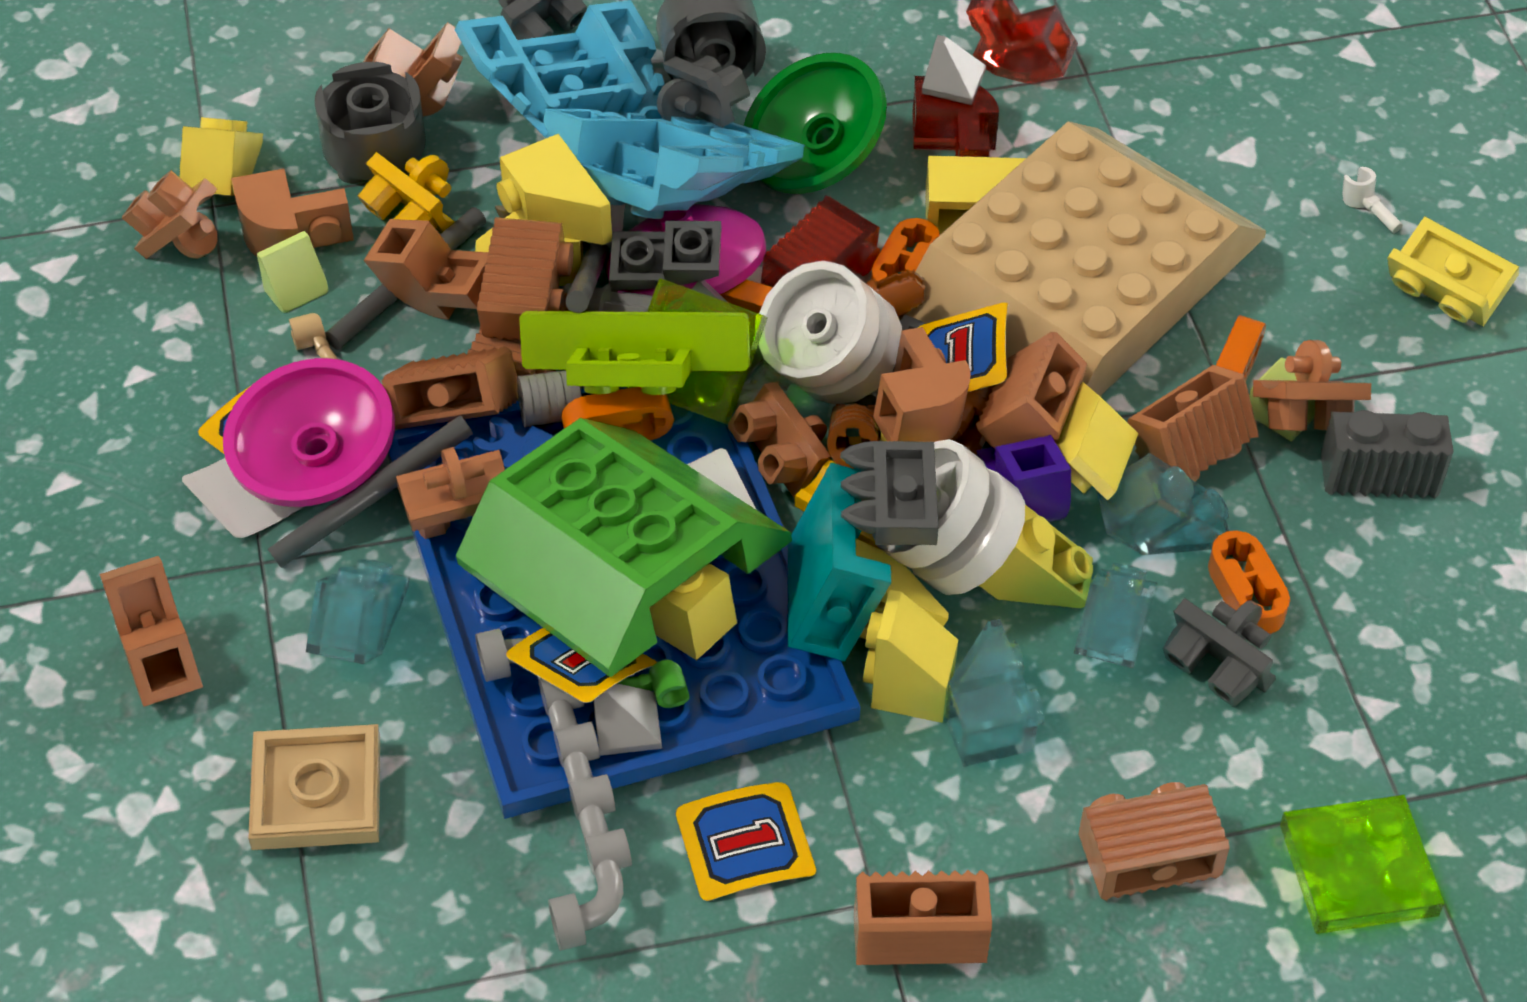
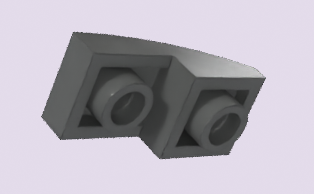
M666 221L665 232L613 231L609 276L611 290H643L673 287L719 276L721 221Z

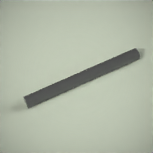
M472 207L440 235L451 250H456L486 224V218L479 209ZM381 284L325 332L326 340L334 349H341L399 298Z
M589 244L566 297V306L570 311L581 313L587 309L609 253L607 244Z
M459 415L367 479L356 489L347 493L268 548V551L281 568L397 488L396 476L424 469L441 457V450L455 447L473 435L472 430L462 416Z

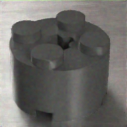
M665 0L661 5L657 15L656 30L664 62L676 56L693 63L709 55L716 58L722 70L730 65L739 67L744 74L745 80L752 73H754L755 77L761 70L765 60L766 46L752 0ZM668 73L669 77L674 80V77Z
M382 62L355 63L332 74L333 81L324 90L321 84L315 95V109L322 151L328 164L337 171L339 179L343 182L350 184L359 183L363 180H371L375 176L366 163L377 152L406 175H409L410 173L405 170L406 162L411 158H416L420 161L426 145L420 89L416 80L407 72H405V77L392 72L391 65Z

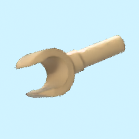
M310 313L289 319L292 329L291 336L296 350L314 346L320 358L338 359L326 340L324 327L318 314Z

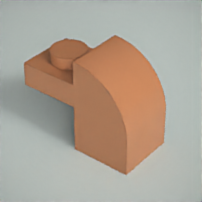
M448 22L424 50L388 28L368 52L363 62L386 63L391 65L392 72L405 77V72L411 75L416 80L420 89L424 117L438 112L446 103L457 76V70L463 59L457 53L461 41L455 32L456 27Z
M285 169L231 178L243 238L247 247L255 256H257L258 252L303 231L309 235L313 248L354 240L349 206L344 188L291 198Z
M389 219L365 257L364 262L381 283L401 301L427 315L449 320L456 307L477 309L488 252L451 250L430 221Z
M923 327L901 331L894 372L881 374L873 418L886 441L936 442L951 440L957 434L961 425L971 376L969 365L966 360L946 363L943 352L939 348L934 347Z
M160 556L101 573L102 584L143 707L203 688L189 640L179 618Z

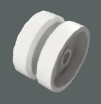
M828 261L802 264L782 276L766 295L757 318V342L762 356L779 374L795 383L814 399L833 405L857 402L879 388L881 374L891 373L895 367L902 331L895 308L844 265Z
M948 439L934 442L938 510L937 545H877V547L897 562L912 568L916 576L945 595L966 593L983 584L1004 564L1016 546L1025 522V501L1016 486L999 473L986 468L983 460L964 445Z

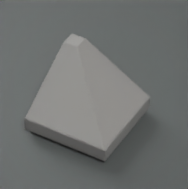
M937 35L922 86V94L972 105L984 76L986 65L948 37Z
M615 684L593 700L600 756L662 749L656 699L653 691Z

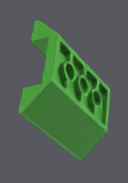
M579 418L489 481L456 554L458 565L606 675L612 677L657 643L649 609L652 605L720 555L749 574L792 542V536L790 531L638 432Z

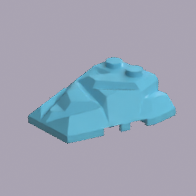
M631 0L589 5L576 32L517 40L503 16L458 21L455 32L476 69L545 138L550 137L543 123L545 109L599 110L602 113L620 119H627L628 113L644 114L646 119H663L658 112L657 98L664 86L662 74H654L651 61L656 52L654 38Z
M545 109L543 119L550 137L556 134L561 136L608 199L610 205H624L627 203L632 205V214L653 219L663 218L664 211L688 210L695 202L710 201L723 196L742 183L746 184L771 177L803 158L805 147L804 144L733 122L722 128L709 121L697 118L671 116V121L663 119H646L644 114L628 113L627 119H620L602 113L599 110Z

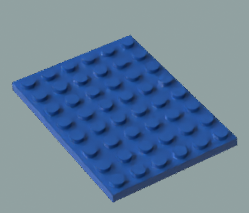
M691 371L683 387H676V391L667 394L674 417L672 428L668 433L660 438L651 440V442L685 464H689L717 449H725L756 510L783 527L748 442H738L728 428V423L735 412L718 372ZM619 387V390L633 387ZM580 389L581 397L586 395H592L590 393L585 392L584 389ZM518 401L509 406L508 409H503L499 414L464 419L472 430L473 435L454 447L458 459L461 460L474 456L472 440L476 436L487 442L499 441L492 437L490 433L489 421L492 417L508 420L513 425L515 433L523 437L531 427L523 426ZM449 422L396 430L391 447L387 453L390 463ZM563 422L534 426L553 436L564 429ZM442 457L438 458L424 469L442 465ZM472 516L451 521V527L443 535L425 539L418 530L412 533L503 817L507 819L571 801V795L564 767H562L559 760L550 718L543 704L538 676L516 663L509 664L511 676L488 682L484 678L475 634L500 628L504 640L526 638L543 627L458 565L456 554L472 521ZM788 545L749 574L721 555L710 562L713 566L729 574L737 624L698 660L656 636L657 643L643 654L657 662L662 660L676 662L682 669L689 692V700L685 704L673 708L661 707L656 702L662 749L601 755L599 759L588 761L593 777L607 774L611 787L614 789L860 720L861 707L841 660L788 647ZM651 667L643 669L628 677L639 676L640 674H649V670ZM593 701L584 703V707L573 709L577 724L592 722L597 738Z

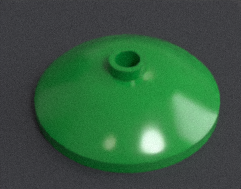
M843 53L816 54L789 65L763 87L753 101L743 126L805 145L803 158L773 176L761 179L760 181L763 184L782 193H811L839 182L852 173L867 158L883 130L886 119L887 100L881 81L865 62Z

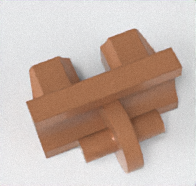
M170 170L155 184L150 193L144 190L139 194L122 216L124 221L142 235L134 249L147 259L173 241L175 247L187 257L196 259L205 257L216 247L218 241L217 231L213 222L207 216L197 212V207L212 197L217 188L206 178L194 187H190Z
M1320 340L1303 341L1298 347L1295 356H1288L1286 358L1285 369L1289 373H1295L1297 381L1253 380V397L1268 398L1269 429L1307 430L1308 400H1315L1314 429L1327 430L1329 419H1331V411L1354 412L1355 400H1371V383L1329 381L1331 373H1338L1340 371L1341 360L1337 356H1332L1329 347Z
M777 382L765 383L753 402L739 405L728 423L729 430L738 442H754L760 450L758 470L767 483H783L793 497L801 489L807 487L814 475L831 459L829 452L821 443L827 433L826 424L818 415L803 418Z
M454 447L441 450L442 465L396 476L398 490L412 532L418 530L423 538L428 539L445 534L447 529L451 527V521L470 516L473 518L489 481L505 470L499 450L459 460Z

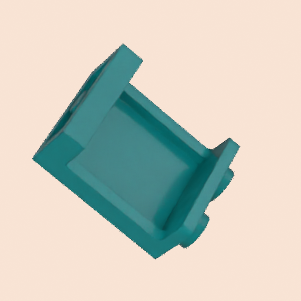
M830 463L791 535L792 542L788 544V647L845 661L869 622L872 612L876 610L891 584V565L856 556L855 538L859 537L861 530L853 527L841 518V511L862 501L841 488V481L860 471Z

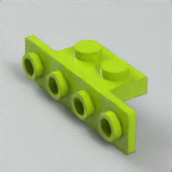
M525 311L519 318L522 366L525 369L566 370L567 386H584V391L590 394H609L618 391L619 387H641V391L645 394L664 395L676 391V387H683L691 371H746L750 365L749 317L746 313L605 311L574 313L572 311Z

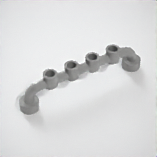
M500 628L475 634L478 655L486 682L511 676L509 664L514 662L507 658L506 653L525 638L504 640ZM538 677L543 704L550 718L559 760L565 770L577 820L580 822L589 864L593 875H595L598 887L596 896L591 901L582 905L578 904L575 893L548 899L553 930L559 950L562 951L586 945L585 931L606 923L618 910L624 894L623 877L620 869L632 866V860L624 829L608 830L604 814L616 811L612 787L607 774L593 777L588 761L600 758L595 730L592 722L577 724L573 709L584 707V702L577 700Z

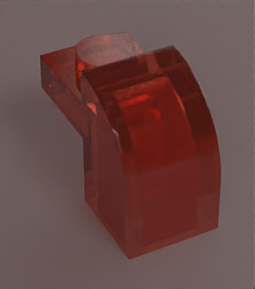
M1013 0L970 1L966 13L969 16L971 26L981 36L973 56L986 65V70L996 76L1023 83H1036L1065 75L1078 42L1056 5L1021 14Z
M915 76L912 106L913 149L954 150L955 156L989 157V151L996 150L999 107L994 97L982 86H979L972 105L922 94L925 76Z

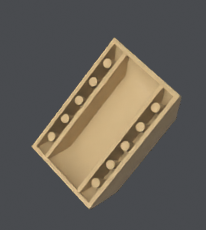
M1068 121L929 245L915 271L924 278L925 301H922V305H918L917 308H911V311L905 314L924 323H930L1006 302L1008 303L1006 359L1048 333L1057 332L1087 363V369L1082 382L1101 396L1265 238L1266 230L1100 129ZM905 314L898 317L899 321L903 318Z

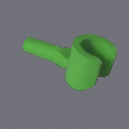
M672 660L659 661L650 668L649 674L627 677L617 683L654 691L656 702L664 708L678 707L689 700V692L682 669Z

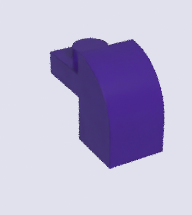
M1051 435L1001 445L995 448L990 447L977 450V456L983 460L986 468L999 473L1016 486L1025 501V505L1039 516L1044 517L1048 522L1062 520L1067 517L1071 503V467Z

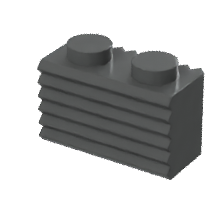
M1367 410L1356 412L1331 411V419H1329L1325 441H1323V448H1321L1325 491L1330 495L1337 491L1342 496L1347 492L1353 496L1360 492L1365 497L1369 493L1376 497L1381 493L1390 497L1394 493L1399 498L1404 494L1410 498L1417 494L1422 499L1426 495L1435 499L1440 494L1454 452L1448 416L1432 415L1426 412L1393 414L1374 413Z

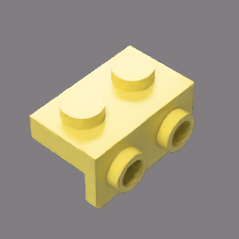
M1425 216L1401 251L1393 248L1387 257L1389 273L1393 277L1392 282L1399 289L1414 297H1419L1422 293L1439 302L1440 309L1451 318L1462 323H1466L1470 319L1483 327L1519 276V266Z

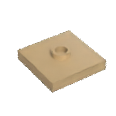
M378 724L253 732L248 835L251 850L379 842L380 732Z

